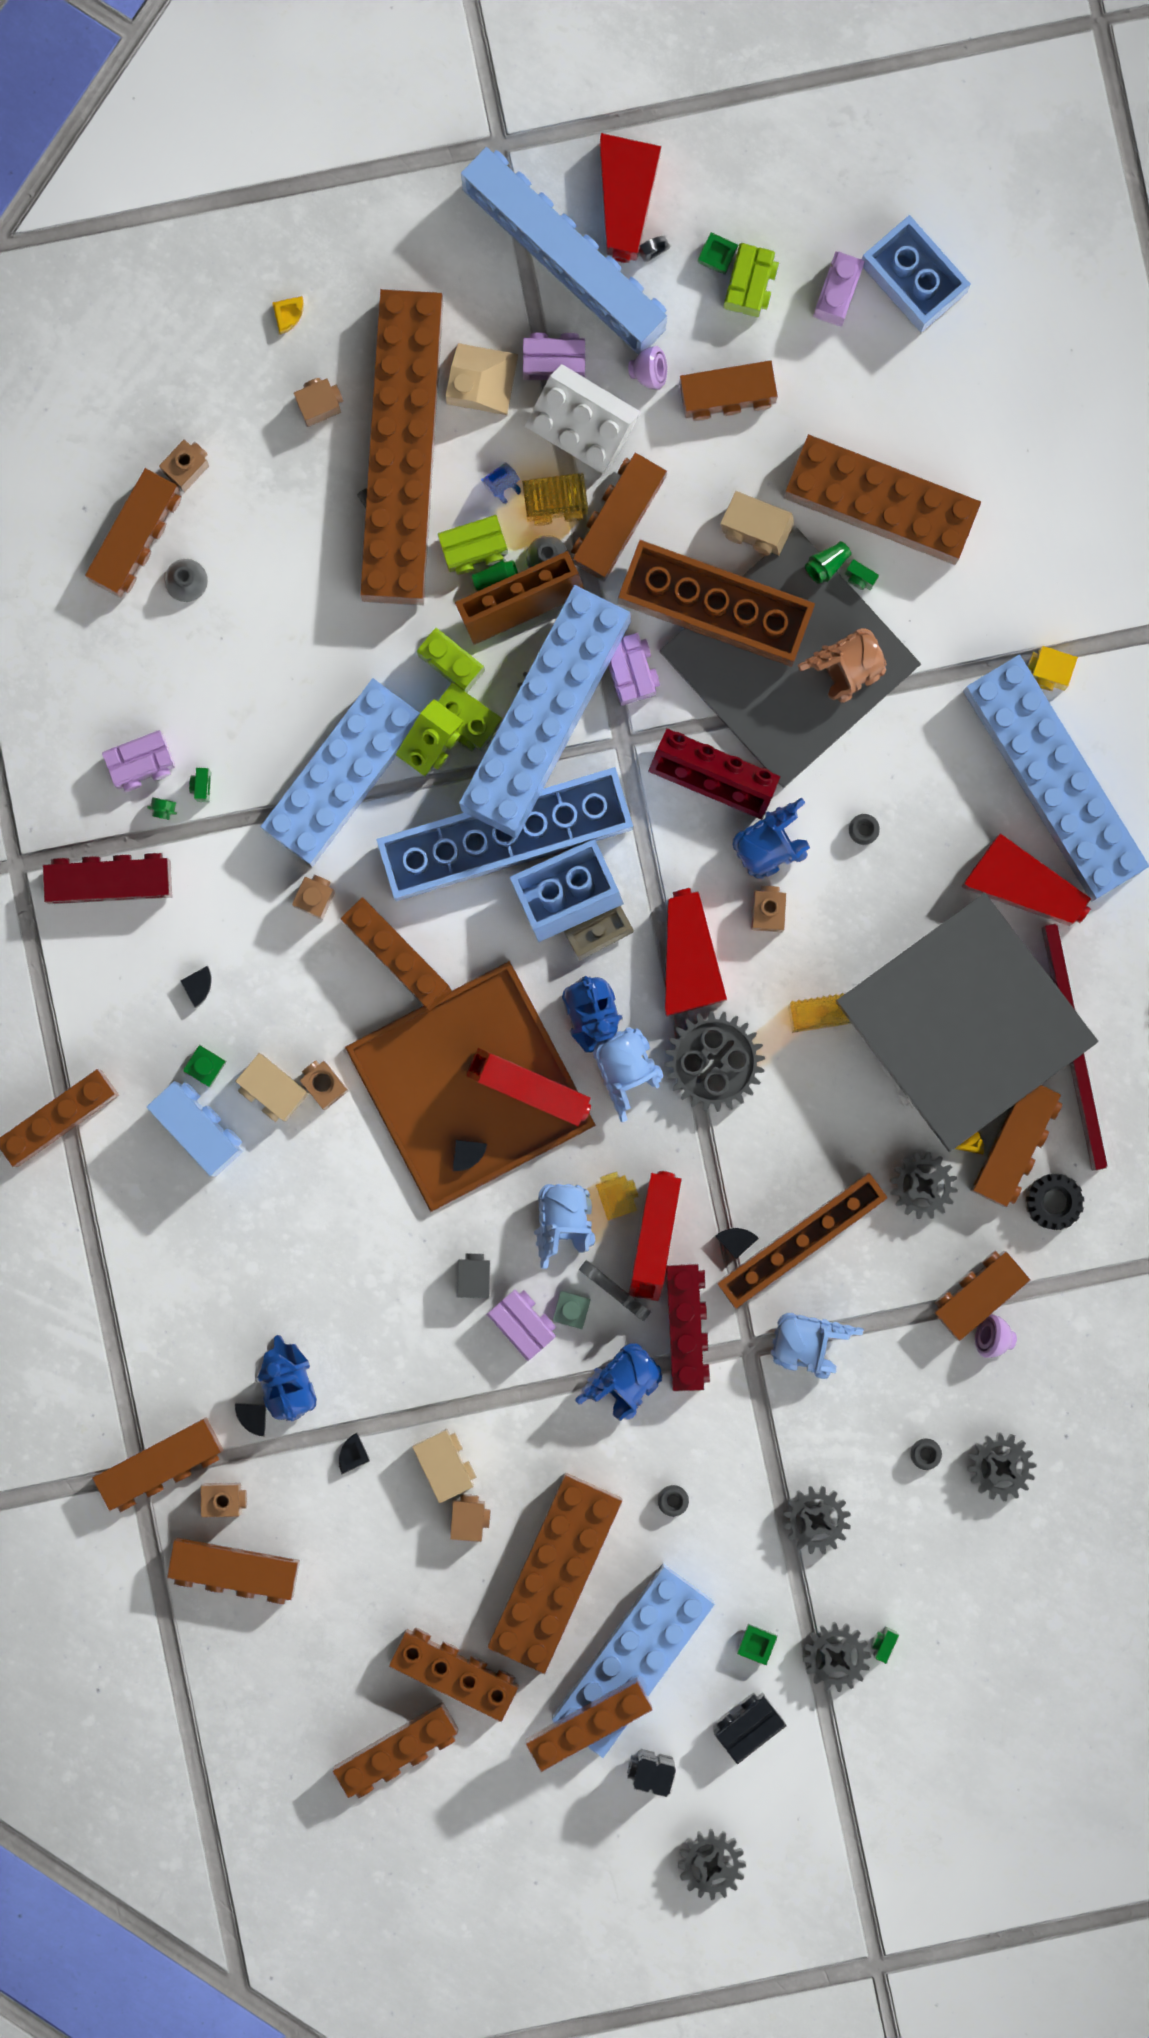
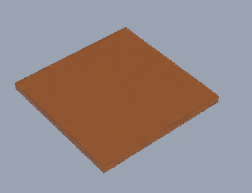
M510 961L452 990L430 1012L422 1006L345 1046L430 1212L596 1126L590 1113L585 1121H581L579 1126H576L466 1076L477 1049L481 1048L578 1092ZM456 1140L487 1143L486 1152L476 1165L463 1171H453Z

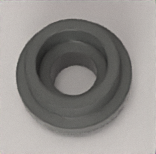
M869 814L857 815L849 824L851 839L860 845L873 843L880 832L878 821ZM861 824H866L870 829L869 834L861 835L858 827Z
M924 1438L914 1443L910 1456L915 1466L923 1470H930L940 1463L942 1451L937 1442ZM924 1448H929L932 1453L931 1457L927 1460H923L920 1456V1452Z
M669 1485L660 1491L658 1506L665 1515L671 1517L679 1516L688 1508L689 1497L682 1487ZM670 1495L679 1497V1503L676 1506H670L667 1503Z

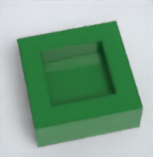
M711 232L697 263L726 275L739 245Z
M854 559L845 572V575L849 577L848 582L860 590L867 588L871 591L879 577V574Z
M196 767V775L190 776L189 792L194 794V799L197 802H210L211 771L209 768Z
M199 1045L183 1071L211 1088L227 1061Z
M748 1624L737 1654L767 1666L778 1636Z
M886 1626L883 1633L878 1631L871 1644V1649L875 1650L873 1657L887 1664L899 1634Z

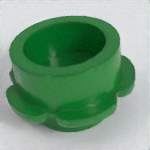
M152 797L151 806H147V809L153 810V817L170 820L171 814H177L175 812L176 802Z

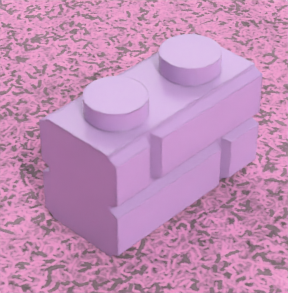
M835 251L813 317L837 326H843L865 261Z
M531 333L530 338H523V380H548L550 375L561 364L585 378V338H579V334L563 333L561 338H548L546 333Z
M639 633L622 638L608 665L620 706L656 695L655 687L660 686L656 669H649L646 658L651 657L648 642L646 639L640 640Z
M160 730L102 752L114 786L118 790L123 788L125 792L141 787V781L150 777L154 781L163 779L171 775L170 769L176 767L165 737Z
M514 1289L487 1315L524 1358L529 1361L556 1337L553 1333L556 1326L545 1313L539 1317L532 1309L536 1303L525 1290L518 1293Z

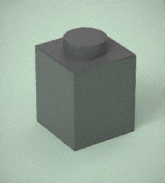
M465 1253V1259L458 1260L459 1298L490 1297V1260H484V1254Z

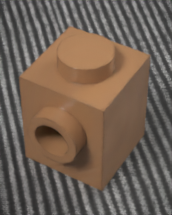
M320 378L312 379L303 385V389L293 393L307 427L341 413L339 403L344 402L337 384L331 386L327 378L324 380Z
M184 439L159 467L185 493L209 467L205 459L208 454L196 442L190 445Z
M315 874L312 879L304 877L292 905L303 912L323 920L335 895L334 889L329 887L331 882Z
M761 886V891L754 892L752 930L784 931L787 893L780 892V887Z
M204 1483L201 1485V1517H239L242 1514V1509H247V1491L241 1490V1483Z
M460 1494V1499H454L451 1540L482 1542L483 1528H489L491 1509H485V1501H479L478 1495Z

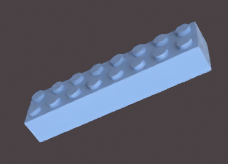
M486 146L461 172L463 191L638 355L644 349L649 348L666 331V308L656 298L650 300L642 293L644 288L635 278H626L620 272L622 268L618 262L609 255L605 258L597 250L599 246L590 236L586 234L583 237L575 230L576 224L564 213L560 216L552 208L554 206L553 202L544 193L540 192L537 194L532 190L529 179L520 171L515 174L507 166L509 164L508 160L499 151L495 150L492 152Z
M574 585L459 802L462 812L516 839L518 838L631 623L629 611Z
M1017 655L966 686L963 693L1080 884L1091 898V901L1149 867L1148 862L1021 655Z
M613 767L544 788L517 839L466 813H461L376 840L393 897L397 902L566 851L593 839L599 841L632 831L633 823L616 768Z

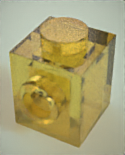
M617 1171L600 1177L601 1183L596 1185L607 1220L637 1211L634 1198L639 1197L633 1179L627 1181L626 1176L619 1177Z

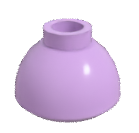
M653 346L644 349L635 360H630L628 366L630 377L637 379L640 384L647 388L661 389L667 379V361L660 347Z
M991 1314L976 1329L975 1345L982 1357H998L1007 1350H1012L1016 1345V1333L1011 1331L1007 1322L999 1316Z

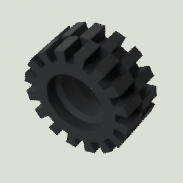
M1044 1175L1036 1179L1034 1184L1028 1189L1029 1193L1025 1201L1027 1202V1212L1030 1213V1218L1043 1228L1052 1230L1068 1228L1074 1222H1077L1080 1218V1213H1083V1202L1085 1200L1081 1193L1082 1189L1076 1184L1075 1180L1066 1175ZM1053 1189L1063 1192L1067 1199L1065 1209L1058 1214L1049 1213L1043 1205L1045 1194Z

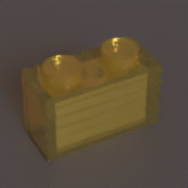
M584 473L522 481L527 522L534 521L535 526L552 524V519L564 517L565 522L582 520L583 515L588 514Z
M844 993L834 994L833 996L829 994L827 997L823 995L821 998L817 996L815 999L811 997L809 1000L804 998L802 1001L798 999L796 1002L792 1000L788 1005L792 1033L851 1024L836 1004V1000L842 997Z

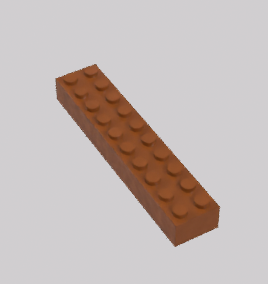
M380 289L360 594L362 602L424 605L443 318L442 293Z

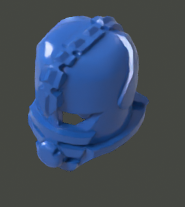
M803 798L796 800L794 803H788L787 806L782 808L777 807L771 813L767 811L765 819L758 821L753 826H749L744 831H740L735 835L732 843L733 849L737 851V856L742 860V864L747 868L749 875L754 876L756 879H763L777 873L780 870L778 865L784 862L789 865L793 861L801 862L807 858V850L810 849L807 840L797 839L790 841L784 828L798 818L797 810L805 804Z
M584 976L565 988L562 999L566 1013L570 1016L573 1026L570 1030L571 1036L585 1053H591L598 1042L614 1037L617 1033L619 1021L623 1020L622 1015L618 1014L614 1002L616 1000L614 992L605 979L600 977L591 978V976Z
M281 1335L274 1337L273 1349L264 1353V1360L256 1381L261 1383L264 1393L263 1400L271 1416L278 1420L295 1421L316 1407L317 1398L313 1384L309 1381L306 1371L310 1368L309 1361L296 1344H285Z
M635 1343L625 1345L614 1356V1359L606 1365L605 1369H594L595 1373L587 1379V1384L582 1388V1393L577 1396L575 1401L578 1405H581L587 1399L597 1402L610 1393L616 1399L613 1406V1416L619 1421L623 1419L630 1420L636 1415L638 1406H641L643 1403L641 1400L643 1395L649 1396L659 1386L658 1384L662 1381L663 1374H661L662 1370L640 1345Z

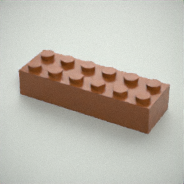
M809 434L784 495V499L953 565L957 564L981 505L979 500Z
M640 539L618 596V604L790 667L793 666L816 604Z
M565 1472L488 1643V1649L543 1674L546 1673L623 1500L621 1497Z

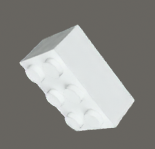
M561 364L550 375L525 427L604 474L615 462L641 411Z

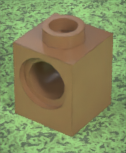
M314 1061L302 1071L305 1076L300 1079L301 1083L323 1110H326L349 1091L326 1061L320 1064ZM321 1074L328 1075L331 1080V1086L325 1092L317 1091L314 1086L316 1077Z

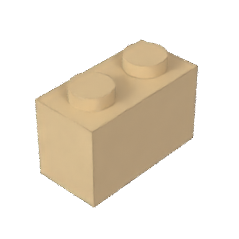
M735 491L720 524L728 540L737 544H742V542L751 544L756 551L764 555L773 553L779 556L792 530L794 519L791 512Z
M261 1053L257 1054L235 1081L241 1086L238 1092L250 1102H253L255 1098L265 1106L261 1111L275 1122L279 1118L286 1122L309 1094L308 1091Z
M445 1429L412 1446L439 1504L474 1487L472 1480L477 1477L470 1462L464 1463L459 1454L463 1447L456 1433L450 1435L448 1429Z

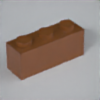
M772 360L680 375L679 379L685 418L692 417L693 421L706 420L711 418V414L723 412L724 416L736 415L741 413V409L753 407L754 411L766 410L776 403L778 397Z
M996 1250L982 1261L985 1267L976 1274L973 1271L969 1272L958 1282L961 1287L956 1292L951 1294L947 1291L935 1302L937 1308L932 1312L956 1340L961 1341L1031 1280L1007 1251H1002L1000 1254Z

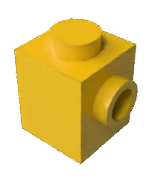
M1042 646L1038 653L1032 652L1027 667L1032 671L1031 673L1041 689L1053 691V688L1065 691L1069 686L1078 657Z

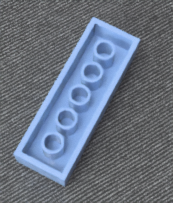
M372 678L260 827L313 867L396 758L397 751L420 713Z
M662 1564L555 1711L552 1721L557 1722L636 1677L646 1695L649 1696L715 1605L714 1601L665 1564ZM627 1725L587 1747L604 1758Z

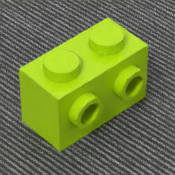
M454 683L449 685L438 701L464 721L458 730V733L461 734L458 742L470 751L477 748L482 752L503 721L502 717Z
M433 699L419 714L397 751L396 756L426 777L433 768L439 770L449 756L445 751L447 748L451 750L460 739L461 734L458 733V730L464 721Z

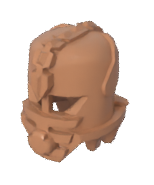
M861 628L834 645L822 646V650L814 652L812 657L798 664V668L800 671L810 667L817 671L826 668L834 682L828 693L829 698L845 703L852 698L854 692L862 688V683L865 682L866 686H869L878 681L885 674V666L887 664L874 634L868 629Z

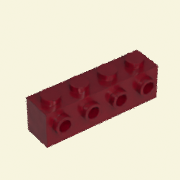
M668 728L665 730L648 772L761 820L764 818L781 777L768 769L755 766L743 761L739 757L729 755L715 749L711 745L703 744Z
M163 853L144 854V859L132 860V855H114L113 861H101L99 856L82 857V863H70L69 858L51 859V864L43 865L44 902L47 904L173 898L171 861L168 858H163Z
M698 1264L667 1265L672 1391L704 1390V1383H710L709 1364H703V1352L708 1351V1333H702L701 1320H707L706 1301L700 1302V1289H705V1270H699Z

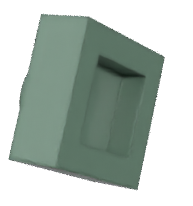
M561 1291L553 1322L583 1330L591 1299Z

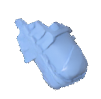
M629 1027L622 1032H617L613 1038L598 1042L593 1051L594 1059H596L603 1080H605L603 1084L607 1087L609 1096L614 1102L620 1122L627 1121L625 1111L631 1108L626 1090L644 1082H647L652 1087L659 1088V1082L663 1078L661 1068L655 1065L652 1058H648L646 1051L650 1049L646 1037L643 1036V1033L638 1028L631 1029Z
M547 1184L539 1192L540 1226L534 1231V1234L537 1235L536 1246H538L539 1257L541 1258V1269H547L549 1258L557 1254L559 1240L571 1239L579 1253L589 1251V1247L595 1243V1235L591 1232L592 1222L587 1221V1214L592 1212L590 1193L580 1185Z
M786 1313L777 1322L778 1328L775 1329L776 1337L773 1339L772 1344L774 1347L771 1350V1355L774 1358L775 1364L781 1365L785 1369L797 1370L798 1366L807 1367L808 1372H814L817 1378L827 1379L830 1373L836 1374V1366L830 1360L824 1359L828 1337L849 1340L852 1334L863 1335L864 1329L852 1327L851 1325H842L838 1322H829L827 1319L819 1320L813 1317L809 1318L803 1315H795L794 1313Z

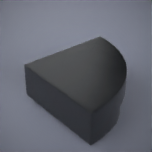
M658 236L640 244L639 254L644 262H648L670 249L669 247L671 246L665 236Z
M208 966L180 980L195 1008L203 1004L211 989L212 975Z
M456 1140L453 1171H463L476 1165L484 1156L487 1143Z
M742 1228L726 1229L715 1235L735 1259L759 1239L754 1233Z
M235 1403L236 1416L241 1425L252 1434L265 1436L267 1411L265 1404Z
M358 1432L350 1436L342 1446L339 1456L341 1474L370 1461Z

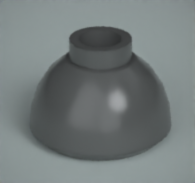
M541 536L535 539L528 547L526 553L527 565L531 568L568 551V549L560 539L554 536Z
M177 560L166 571V589L178 601H194L202 596L207 588V573L203 566L194 560Z

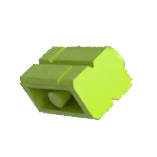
M739 243L724 301V309L738 313L741 312L753 317H759L761 309L767 310L772 293L766 291L768 280L775 281L779 262L774 261V251Z
M497 515L437 533L449 573L456 571L457 575L471 572L474 570L473 565L485 562L487 566L493 565L503 560V555L508 554Z
M438 628L431 632L417 650L418 657L449 682L454 683L467 693L485 672L484 665Z

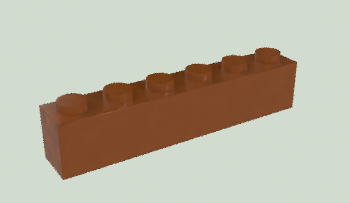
M866 1173L717 1281V1285L735 1309L884 1202L888 1197L872 1175Z

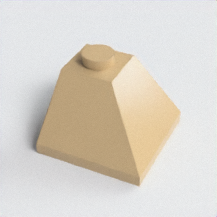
M458 343L446 391L447 405L507 415L518 354Z

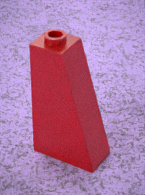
M601 133L600 159L607 255H611L618 262L629 263L630 260L637 261L639 245L641 244L660 161L661 146Z
M1001 833L994 839L961 885L965 890L979 895L986 893L993 900L1067 926H1071L1075 921L1081 923L1091 910L1087 906L1091 900L1089 896Z
M691 888L673 892L674 898L668 899L665 978L666 1017L727 1000L699 891L692 893Z
M481 1048L477 1049L466 1074L467 1077L576 1126H579L581 1121L586 1120L591 1110V1104H589L591 1097Z
M658 1171L657 1174L651 1173L628 1293L632 1297L659 1302L682 1178L675 1177L676 1175L671 1172Z

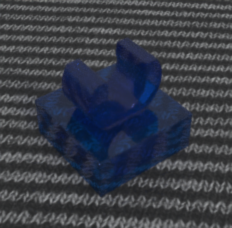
M504 463L481 479L486 489L494 497L497 496L504 504L508 502L504 496V492L508 488H512L518 495L521 493V489L517 484L520 478L516 471L507 463Z

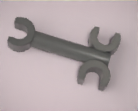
M586 1260L578 1269L642 1321H645L650 1315L651 1311L628 1294L589 1261Z

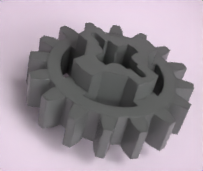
M918 1152L913 1153L912 1162L904 1157L902 1159L904 1168L894 1167L893 1169L899 1174L898 1178H892L889 1181L892 1184H896L897 1188L892 1190L890 1195H898L900 1198L895 1203L896 1207L907 1206L904 1212L906 1215H909L913 1210L916 1211V1219H921L923 1212H926L929 1219H932L936 1209L941 1214L945 1213L943 1204L952 1205L954 1203L949 1194L958 1192V1189L951 1187V1182L957 1180V1176H949L947 1173L952 1168L951 1164L943 1167L941 1165L943 1157L938 1156L935 1161L931 1160V1152H926L924 1159L920 1158ZM917 1165H929L936 1170L931 1173H923ZM907 1174L910 1178V1186L904 1192L903 1181ZM917 1177H920L922 1180H930L931 1183L928 1185L930 1194H927L925 1191H917L916 1188L919 1186ZM943 1179L944 1190L940 1197L937 1193L938 1182ZM917 1198H924L930 1206L920 1207L911 1202Z
M998 1432L994 1441L988 1435L985 1436L986 1445L982 1446L976 1443L975 1447L979 1451L978 1454H969V1458L974 1460L975 1464L968 1466L967 1470L976 1474L970 1479L971 1483L980 1482L981 1485L978 1488V1492L982 1494L988 1489L989 1499L994 1500L996 1495L1000 1494L1001 1500L1003 1502L1007 1501L1009 1493L1014 1498H1019L1017 1490L1022 1488L1028 1491L1029 1488L1025 1481L1027 1479H1035V1476L1029 1473V1469L1037 1467L1036 1463L1028 1461V1458L1034 1454L1033 1451H1023L1022 1449L1025 1447L1026 1442L1021 1440L1015 1444V1435L1012 1434L1008 1436L1007 1440H1004L1002 1433ZM998 1446L1010 1447L1004 1453H994L991 1450ZM993 1457L1001 1462L1008 1460L1006 1467L1012 1476L1001 1471L996 1474L995 1472L998 1470V1467L991 1458ZM1019 1457L1022 1461L1021 1475L1016 1472V1462ZM983 1458L987 1461L988 1472L984 1475L985 1477H983L981 1470ZM1008 1480L1012 1483V1485L1004 1488L994 1487L999 1481Z
M808 1486V1494L806 1495L798 1490L796 1493L799 1499L797 1501L791 1499L787 1501L792 1510L783 1511V1515L790 1518L789 1522L783 1524L784 1529H792V1532L788 1535L789 1540L798 1538L799 1541L796 1547L801 1549L804 1545H808L809 1554H813L815 1547H819L821 1553L826 1554V1546L829 1544L833 1549H837L835 1540L839 1538L845 1541L846 1537L842 1530L851 1528L850 1524L844 1522V1518L851 1516L850 1511H842L841 1509L846 1504L845 1500L842 1499L836 1502L837 1492L833 1490L829 1495H826L825 1486H821L818 1493H815L812 1486ZM813 1499H822L817 1506L808 1507L804 1504ZM833 1507L837 1512V1526L830 1520L829 1514ZM805 1512L816 1516L820 1512L823 1513L821 1518L829 1528L819 1524L811 1527L812 1521ZM797 1514L804 1520L805 1526L801 1533L796 1525ZM826 1533L829 1535V1537L823 1540H811L816 1534Z
M832 1622L831 1630L828 1631L821 1625L820 1631L822 1634L818 1636L815 1633H811L810 1636L814 1641L813 1644H804V1648L810 1652V1655L802 1656L803 1662L811 1663L805 1670L807 1674L816 1673L813 1682L818 1684L823 1680L824 1689L827 1691L832 1684L835 1685L838 1692H841L842 1684H847L850 1689H853L852 1680L856 1678L862 1682L864 1679L860 1671L870 1669L869 1665L864 1663V1659L871 1658V1653L863 1651L868 1642L866 1640H857L861 1634L859 1630L854 1631L852 1634L849 1633V1624L845 1623L842 1630H840L837 1623ZM835 1636L844 1637L840 1642L830 1643L826 1640ZM854 1647L857 1650L856 1665L850 1660V1653ZM826 1648L836 1653L842 1650L841 1655L847 1666L838 1661L830 1663L832 1658ZM818 1649L823 1653V1662L819 1668L816 1663ZM844 1671L847 1674L843 1677H830L833 1672Z
M709 1829L707 1837H704L698 1831V1840L694 1842L688 1838L686 1842L689 1849H680V1855L685 1860L678 1862V1868L686 1869V1871L680 1874L681 1881L689 1879L690 1882L687 1885V1890L690 1892L694 1888H698L699 1898H702L705 1892L709 1893L711 1900L715 1899L716 1892H720L725 1898L727 1897L726 1889L728 1887L735 1891L738 1889L735 1879H744V1874L738 1871L740 1868L746 1867V1861L738 1860L744 1854L743 1849H734L737 1840L732 1838L726 1841L725 1831H722L719 1837L714 1835L713 1829ZM712 1844L710 1849L703 1852L698 1850L702 1846ZM724 1849L730 1853L733 1865L724 1861ZM716 1855L719 1867H713L707 1875L705 1861L711 1862L712 1858H715ZM691 1863L700 1869L699 1880L692 1873ZM721 1877L725 1878L723 1882L712 1885L714 1880Z

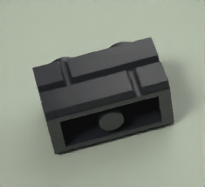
M763 1692L759 1696L752 1693L740 1703L741 1710L733 1716L728 1712L715 1723L718 1728L713 1731L714 1735L737 1765L787 1726L785 1720Z
M640 1749L637 1756L631 1755L627 1778L632 1779L634 1789L647 1793L652 1790L653 1794L667 1798L670 1795L676 1772L675 1761L671 1756L660 1753L658 1756H655V1752Z

